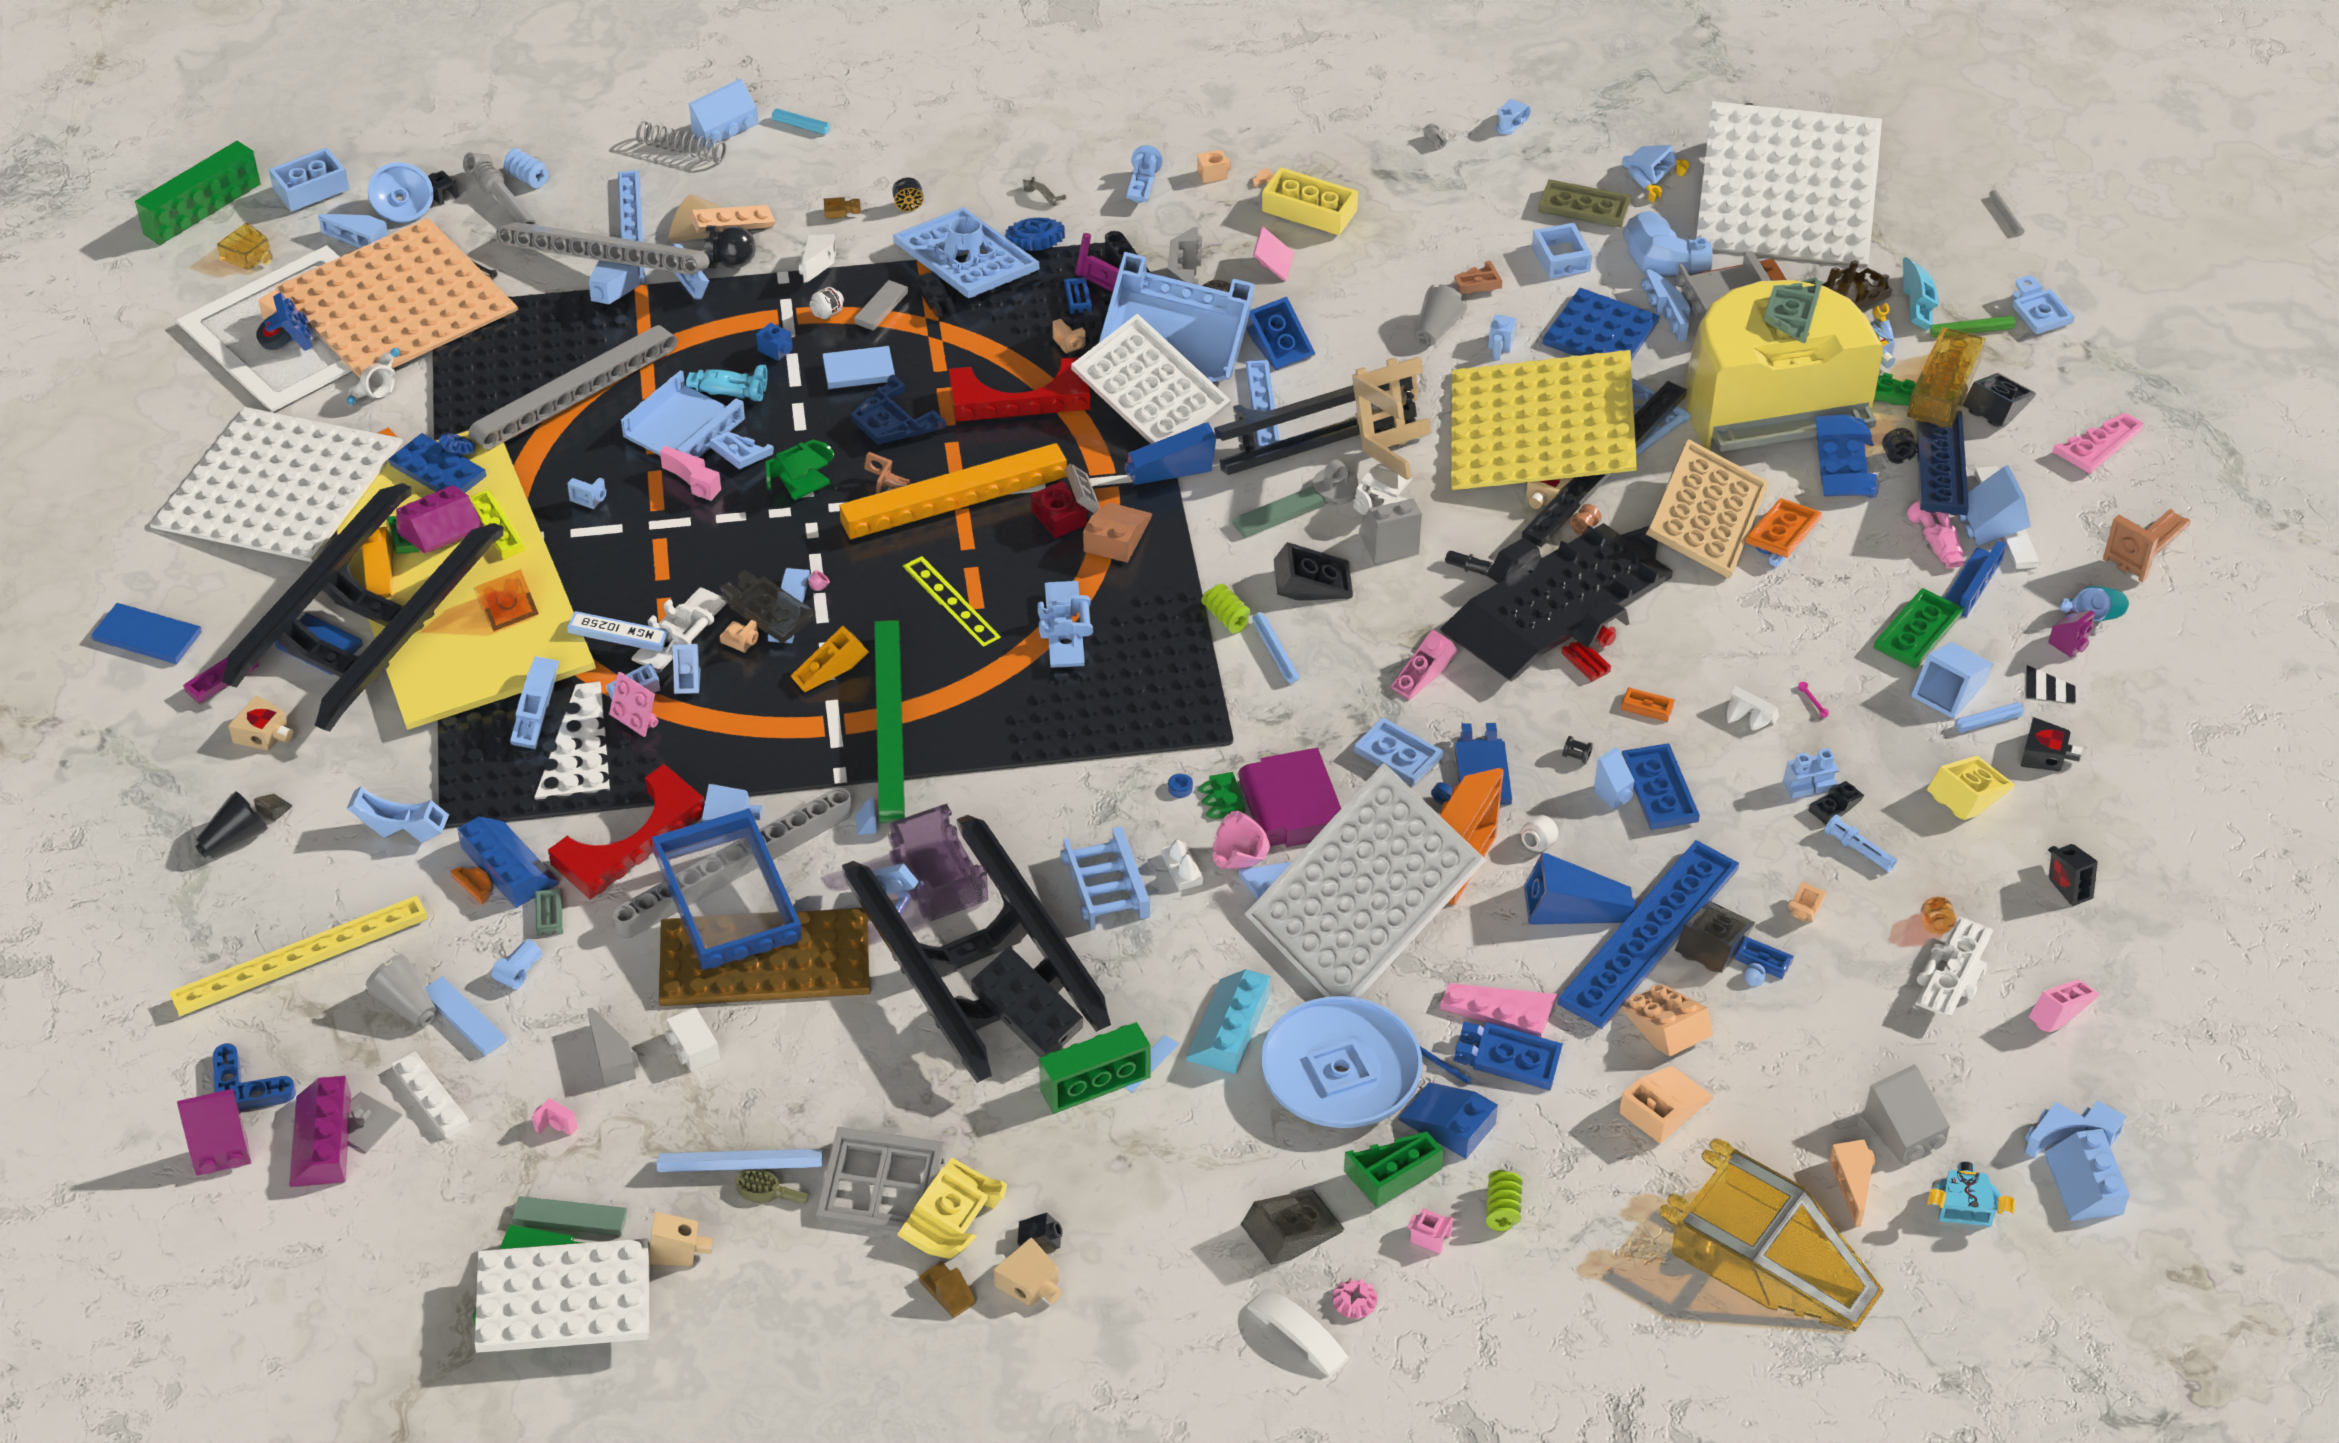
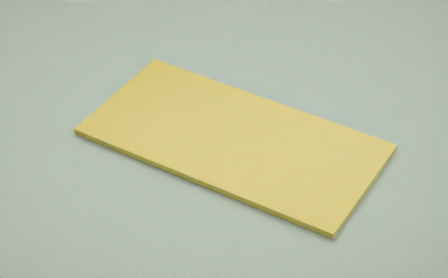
M469 431L459 433L458 435L471 439L476 444L475 452L461 456L484 468L487 476L467 491L466 494L471 497L489 489L523 543L525 551L503 560L494 544H492L434 610L435 615L423 623L424 627L414 633L389 661L390 666L386 669L407 730L522 693L535 656L560 662L555 682L596 669L584 636L570 634L567 631L574 612L504 442L488 450L469 437ZM388 461L337 528V534H340L380 489L400 483L411 486V496L397 508L436 492L390 466ZM396 509L390 516H396ZM386 520L380 527H387ZM464 538L427 554L421 550L420 552L396 554L393 546L392 596L384 598L402 606L405 605ZM361 547L353 555L348 565L355 581L366 589L363 548ZM368 619L374 638H376L386 626Z

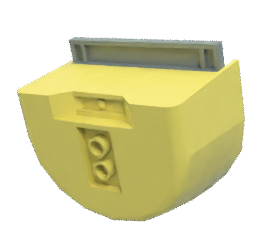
M1796 280L1759 281L1732 289L1710 304L1698 327L1684 388L1687 389L1685 397L1687 412L1691 415L1690 420L1703 447L1710 450L1712 438L1719 452L1817 437L1815 416L1849 415L1864 419L1868 428H1874L1877 420L1872 413V407L1883 355V346L1867 317L1849 298L1822 286L1807 341L1802 343L1764 322L1765 313L1773 286L1802 283V287L1814 286V284Z

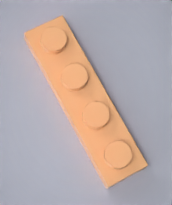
M768 205L692 210L689 215L697 232H706L707 225H717L718 230L721 231L725 227L738 226L745 229L773 227L775 223Z

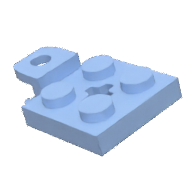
M2031 275L2016 279L2015 284L2019 291H2014L2012 294V307L2035 335L2073 323L2075 316L2052 289L2042 291L2043 286Z

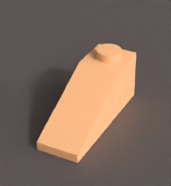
M1864 1139L1833 1144L1829 1159L1855 1227L1861 1226L1871 1170L1875 1164L1873 1151L1871 1149L1868 1150Z

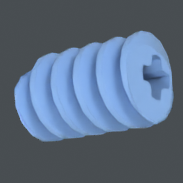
M518 148L511 149L506 155L503 167L508 174L536 189L542 187L547 182L549 172L543 162L538 161V159L533 158Z

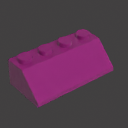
M346 1075L317 1078L296 1096L290 1187L343 1183L346 1181L351 1092Z

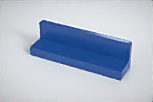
M1997 541L1991 552L1976 548L1944 599L1964 608L1962 616L1967 618L2001 564L2006 543Z

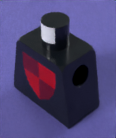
M2033 717L2020 766L2060 771L2064 759L2079 762L2083 748L2068 744L2071 734L2068 729Z
M2069 844L2061 848L2057 846L2050 847L2045 853V857L2050 861L2049 879L2068 903L2073 907L2093 899L2098 861L2075 844Z

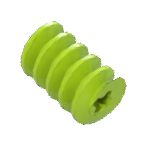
M1218 584L1205 592L1201 599L1202 604L1228 628L1229 632L1239 633L1247 626L1250 609L1239 600L1238 596L1234 595L1232 590L1228 589L1227 585Z
M1495 1170L1489 1173L1486 1224L1492 1230L1502 1232L1510 1230L1513 1225L1521 1221L1520 1212L1522 1206L1520 1204L1522 1202L1521 1186L1523 1179L1517 1173Z

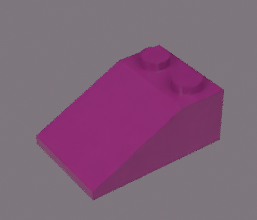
M233 1089L177 1101L196 1176L251 1164L248 1138Z

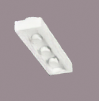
M416 1051L392 1063L394 1072L446 1139L470 1126L469 1119Z

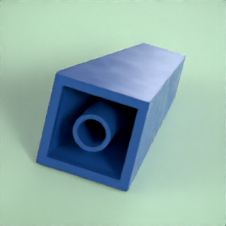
M1541 853L1524 883L1528 922L1533 925L1624 923L1629 914L1635 909V899L1632 897L1630 886L1548 853Z

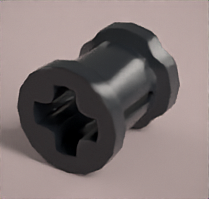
M1569 735L1564 745L1562 756H1570L1587 764L1592 753L1593 743L1589 742L1586 744L1574 740L1573 736Z

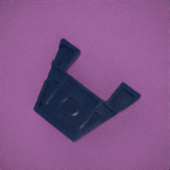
M894 374L888 378V382L883 387L879 386L877 388V393L871 399L867 398L851 413V421L877 445L946 428V421L934 410L917 419H913L891 400L906 392L905 384Z

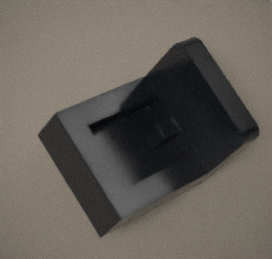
M1047 1212L1019 1221L1017 1244L1021 1246L1027 1240L1033 1238L1038 1245L1047 1242L1054 1250L1059 1249L1063 1235L1062 1227Z

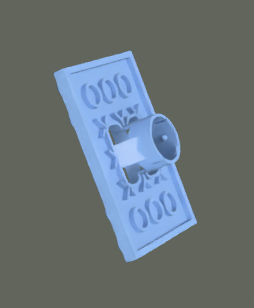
M964 207L893 234V242L967 298L975 297L987 290H992L997 286L1039 270V261ZM979 246L988 253L980 254ZM969 250L966 258L967 262L959 263L955 260L956 254Z

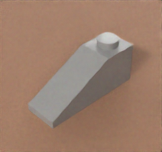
M587 1008L604 1086L636 1079L634 1068L639 1067L636 1051H630L628 1041L596 1010Z

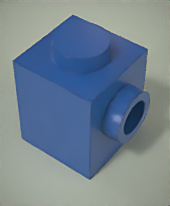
M771 322L756 334L758 351L777 361L781 360L793 349L791 332Z

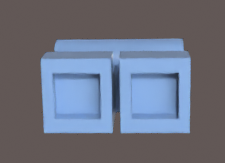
M1829 748L1820 749L1818 755L1815 756L1800 753L1796 755L1795 760L1787 762L1783 783L1792 799L1813 795V792L1815 794L1829 792L1831 787L1837 785L1834 777L1835 773L1839 772V769L1834 762V755Z

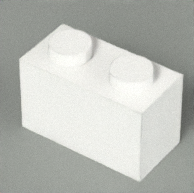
M696 1007L667 1019L668 1031H665L666 1038L671 1046H676L679 1061L682 1065L686 1063L691 1072L720 1060L718 1043Z

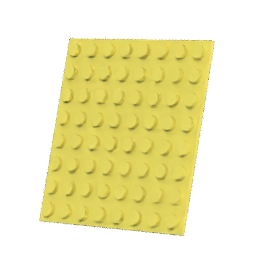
M1630 350L1452 370V490L1637 471Z

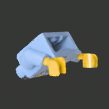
M1672 145L1642 146L1631 156H1624L1622 166L1628 168V174L1632 180H1635L1644 190L1647 189L1649 191L1648 200L1654 203L1656 196L1658 198L1661 197L1662 190L1659 186H1652L1651 184H1656L1675 165L1677 166L1675 173L1679 176H1684L1688 171L1689 162L1684 159L1678 160Z

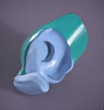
M2088 586L2082 589L2075 598L2062 599L2059 609L2065 613L2071 610L2075 613L2092 610L2095 612L2093 622L2116 619L2124 615L2129 607V600L2119 590L2103 586Z

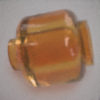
M1937 896L1926 900L1922 904L1920 909L1921 918L1928 932L1940 935L1954 928L1956 914L1950 900Z

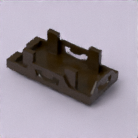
M1857 260L1851 261L1849 268L1841 270L1838 267L1831 268L1827 282L1822 283V286L1849 298L1858 308L1890 297L1893 290L1888 285L1889 275L1887 274L1882 275L1870 268H1866L1860 273L1856 272L1859 264ZM1866 273L1871 274L1870 278L1872 280L1879 281L1878 285H1873L1868 279H1865Z

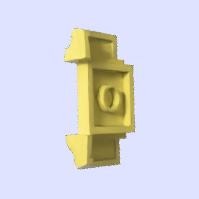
M951 1157L918 1201L910 1217L897 1235L927 1254L951 1259L963 1252L977 1237L974 1234L965 1232L983 1206L994 1209L998 1202L1004 1198L1007 1184L1001 1180L988 1178Z

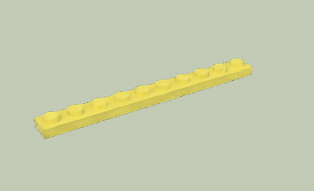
M416 895L170 991L169 995L180 1017L427 920V914Z

